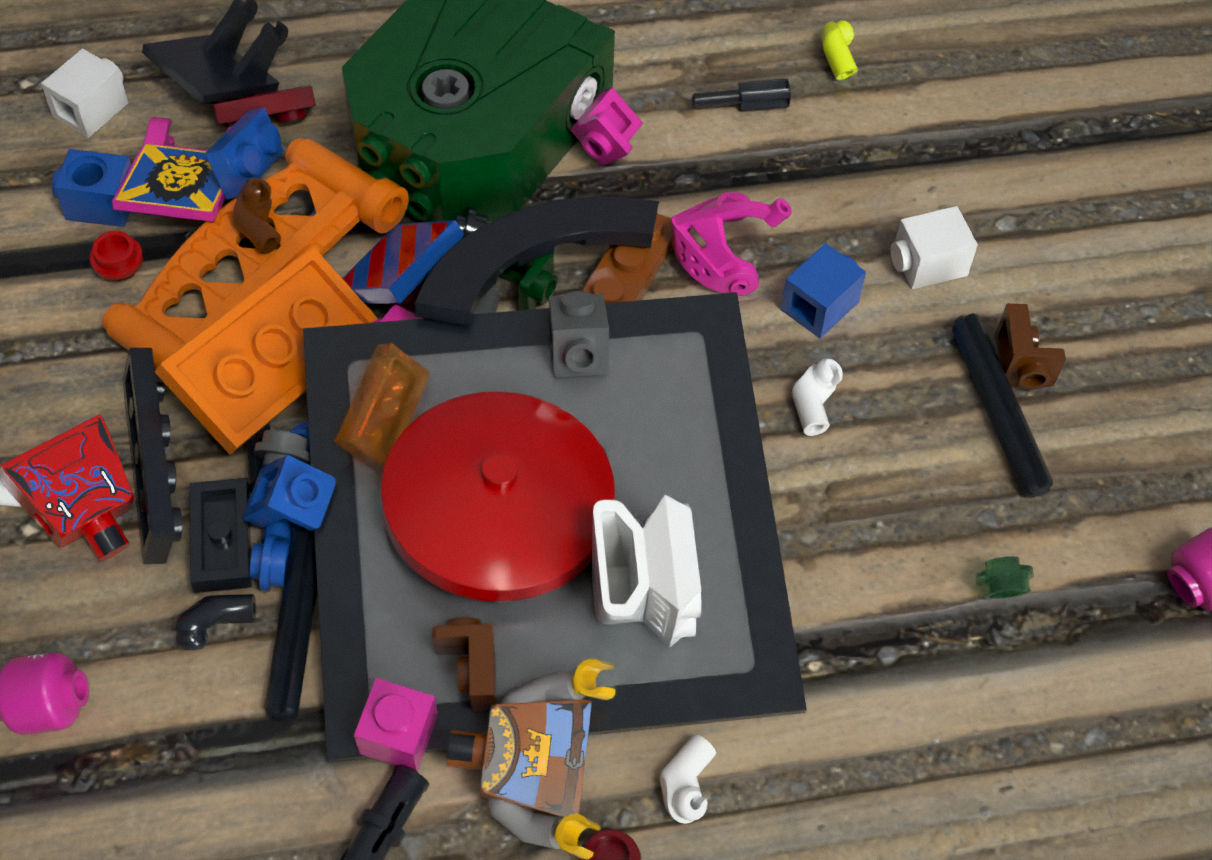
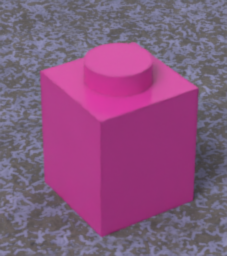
M376 678L354 733L360 755L394 766L404 765L418 772L438 718L435 696Z

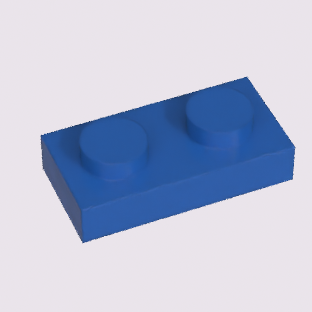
M265 107L247 111L205 155L225 198L230 199L238 197L239 193L243 191V184L247 180L260 178L284 150L281 145L278 129L271 123Z

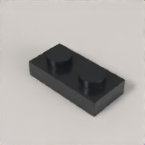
M247 478L190 483V584L194 593L252 587V578H250L251 523L242 519L250 498Z

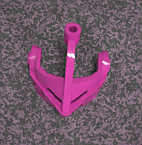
M724 192L716 198L708 199L672 217V244L675 256L683 268L705 287L721 293L737 292L738 296L748 295L759 287L758 273L754 265L736 257L726 243L723 221L736 222L746 217L764 219L771 227H776L792 214L791 207L781 198L768 205L762 202L750 201L746 195L741 193ZM692 227L695 228L706 242V247L701 248L690 235Z

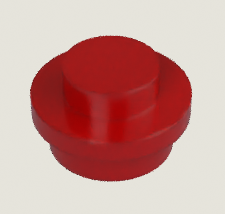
M109 231L100 235L94 241L90 252V263L94 272L107 280H121L130 277L138 271L143 262V252L140 244L122 231Z

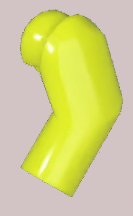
M841 20L837 23L830 21L821 29L822 47L835 79L843 80L858 71L848 48V45L854 38V32L851 24L847 21Z

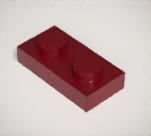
M311 85L214 103L218 124L228 122L229 126H233L247 111L265 107L268 115L277 113L278 122L307 117L306 108L316 106Z

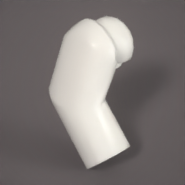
M694 734L664 767L659 778L666 811L676 821L685 824L700 819L707 810V797H702L697 776L716 756L714 747L704 737Z

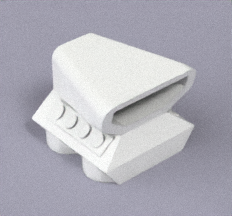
M664 495L654 512L646 520L644 528L640 526L623 503L619 501L600 500L594 505L592 588L595 616L600 623L644 622L669 648L681 638L695 636L696 618L701 617V584L692 512L688 503L682 504Z

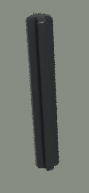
M975 313L967 316L961 315L955 319L952 332L1021 492L1027 498L1043 496L1050 492L1053 479L980 316Z
M295 523L264 704L267 717L278 721H292L298 716L317 594L314 530H308Z

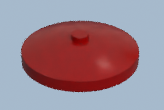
M495 391L479 392L453 398L438 404L415 419L402 432L389 452L382 474V514L386 530L397 552L416 573L430 583L455 595L470 599L493 602L518 601L533 598L563 586L574 579L592 562L593 508L600 500H615V483L611 465L604 449L590 430L573 415L550 402L525 394Z

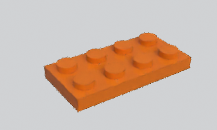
M312 246L164 360L154 372L231 455L307 392L303 328L373 323L378 318L315 247Z

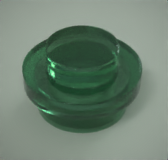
M1007 556L986 561V570L975 575L976 584L983 587L986 599H1006L1029 593L1031 591L1029 580L1034 577L1032 566L1020 565L1019 557Z

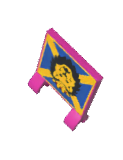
M152 117L148 123L144 143L112 200L113 209L214 222L225 200V196L205 155L208 150L174 146V137L168 135L172 125L171 119Z

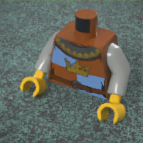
M590 658L582 661L577 669L544 675L508 692L501 701V704L491 705L488 734L451 730L447 754V767L483 771L480 799L488 801L491 816L522 842L563 849L583 860L590 859L594 852L578 846V837L587 828L600 831V825L579 814L592 701L581 699L589 696L601 700H609L615 695V689L596 687L595 684L597 675L602 670L614 669V665Z

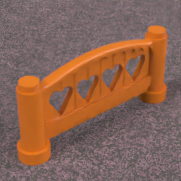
M296 138L290 143L285 153V161L289 165L285 169L264 179L271 186L272 191L270 196L272 205L267 222L272 223L280 234L281 247L264 254L257 248H242L239 246L240 241L245 236L233 223V212L238 198L236 197L219 210L214 222L206 221L182 244L156 276L142 300L136 306L132 304L125 305L124 303L112 305L104 314L102 325L106 329L107 335L128 351L130 348H152L154 368L156 370L164 360L312 246L324 256L359 221L378 233L383 234L391 231L398 225L407 210L409 202L408 192L388 178L380 180L374 178L313 139ZM297 190H306L310 193L316 210L314 216L279 215L274 213L279 205L288 203L289 196ZM232 255L239 259L244 276L242 283L205 282L202 280L206 272L217 269V264L223 257ZM196 289L202 292L207 311L205 318L169 317L165 315L166 310L171 305L180 303L181 296L186 291Z

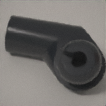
M212 595L196 602L175 618L172 630H177V647L181 650L203 649L208 643L207 629L216 624L255 623V595Z

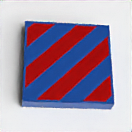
M455 220L398 224L391 231L387 232L342 279L365 304L402 303L432 271L433 267L447 251L463 239L464 233Z

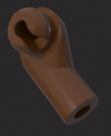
M251 178L243 184V191L238 195L233 212V223L261 253H270L277 248L281 241L280 234L267 222L272 205V199L270 198L271 186L263 179Z

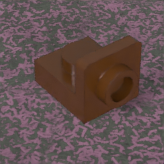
M1007 303L995 331L997 356L1010 385L1021 386L1026 389L1054 386L1066 361L1065 350L1062 348H1038L1039 331L1037 326L1030 324L1028 304Z
M456 617L447 620L446 625L433 626L432 641L436 655L469 654V656L457 658L458 692L469 693L472 712H490L491 705H496V661L493 623L482 624V621L477 618Z

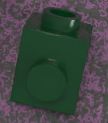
M554 252L535 258L519 267L512 265L498 276L519 286V310L536 309L539 303L546 304L549 301V296L553 295L558 281V277L554 275Z

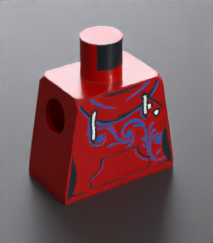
M101 414L0 465V480L4 487L59 548L65 547L84 536L99 562L113 557L130 545L115 519L131 510L134 496Z

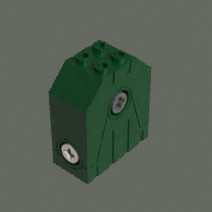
M406 0L342 66L351 138L358 168L378 180L388 178L406 189L409 195L407 212L421 221L454 220L456 213L465 214L467 206L476 207V213L487 215V222L520 210L578 141V138L570 130L602 91L613 87L615 30L602 24L598 25L591 22L583 15L546 0Z

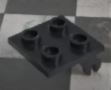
M234 0L212 34L143 44L142 53L155 63L164 74L170 76L189 92L193 99L202 104H214L222 100L278 90L280 82L267 72L278 47L287 39L288 28L281 21H277L276 27L267 22L242 57L236 51L247 24L257 13L258 5L255 0H246L245 3L242 0Z

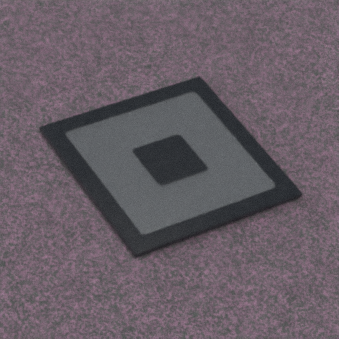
M737 292L605 303L609 324V373L597 376L556 377L554 375L549 308L473 314L469 326L423 318L303 328L311 466L336 479V485L321 526L314 530L328 763L370 759L360 755L354 733L376 678L435 696L438 718L425 753L447 751L451 730L488 734L490 712H472L469 693L458 692L457 658L469 656V654H435L432 641V627L446 625L447 620L456 617L477 618L482 621V624L493 623L496 661V704H501L505 695L512 690L544 675L577 669L582 661L589 658L614 665V669L602 670L597 675L595 683L596 687L615 689L614 697L609 700H601L585 696L581 699L592 701L588 736L801 714L807 711ZM494 391L525 394L550 402L564 409L584 424L604 449L613 472L615 500L623 503L642 528H644L646 520L654 512L664 495L682 504H689L692 512L701 584V617L696 618L695 636L681 638L669 648L644 622L600 623L596 619L594 608L592 562L574 579L555 590L533 598L512 601L506 604L462 597L430 583L404 561L390 540L382 514L381 483L385 462L394 443L402 432L426 411L450 399L468 394Z

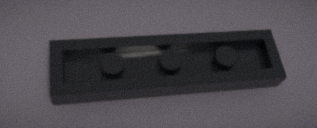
M130 348L122 381L143 564H166L173 541L181 540L182 513L180 507H172L170 494L174 493L176 488V466L174 460H166L164 447H168L170 442V419L168 414H160L159 402H163L165 383L154 372L152 348Z

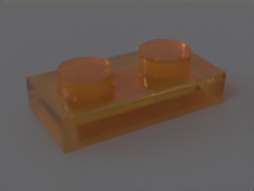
M393 343L377 345L335 439V443L374 471L384 470L390 450L409 425L430 372Z

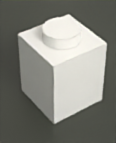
M83 48L41 83L52 117L87 138L91 137L128 104L123 86L124 78L120 69L109 59H100Z
M958 206L901 219L896 240L891 244V258L898 272L903 271L913 290L968 276L978 244Z

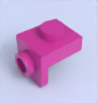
M611 87L598 95L570 130L581 142L584 151L596 159L602 166L628 155L632 150L629 140L642 126L643 122L615 89Z

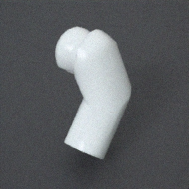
M829 358L822 359L817 364L811 365L792 388V398L803 432L808 436L821 434L830 426L823 404L835 391L836 385L841 382L843 373L840 365Z

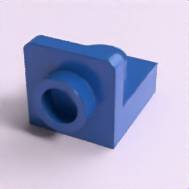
M287 454L260 469L242 519L263 528L285 518L308 530H315L321 526L336 485V479Z

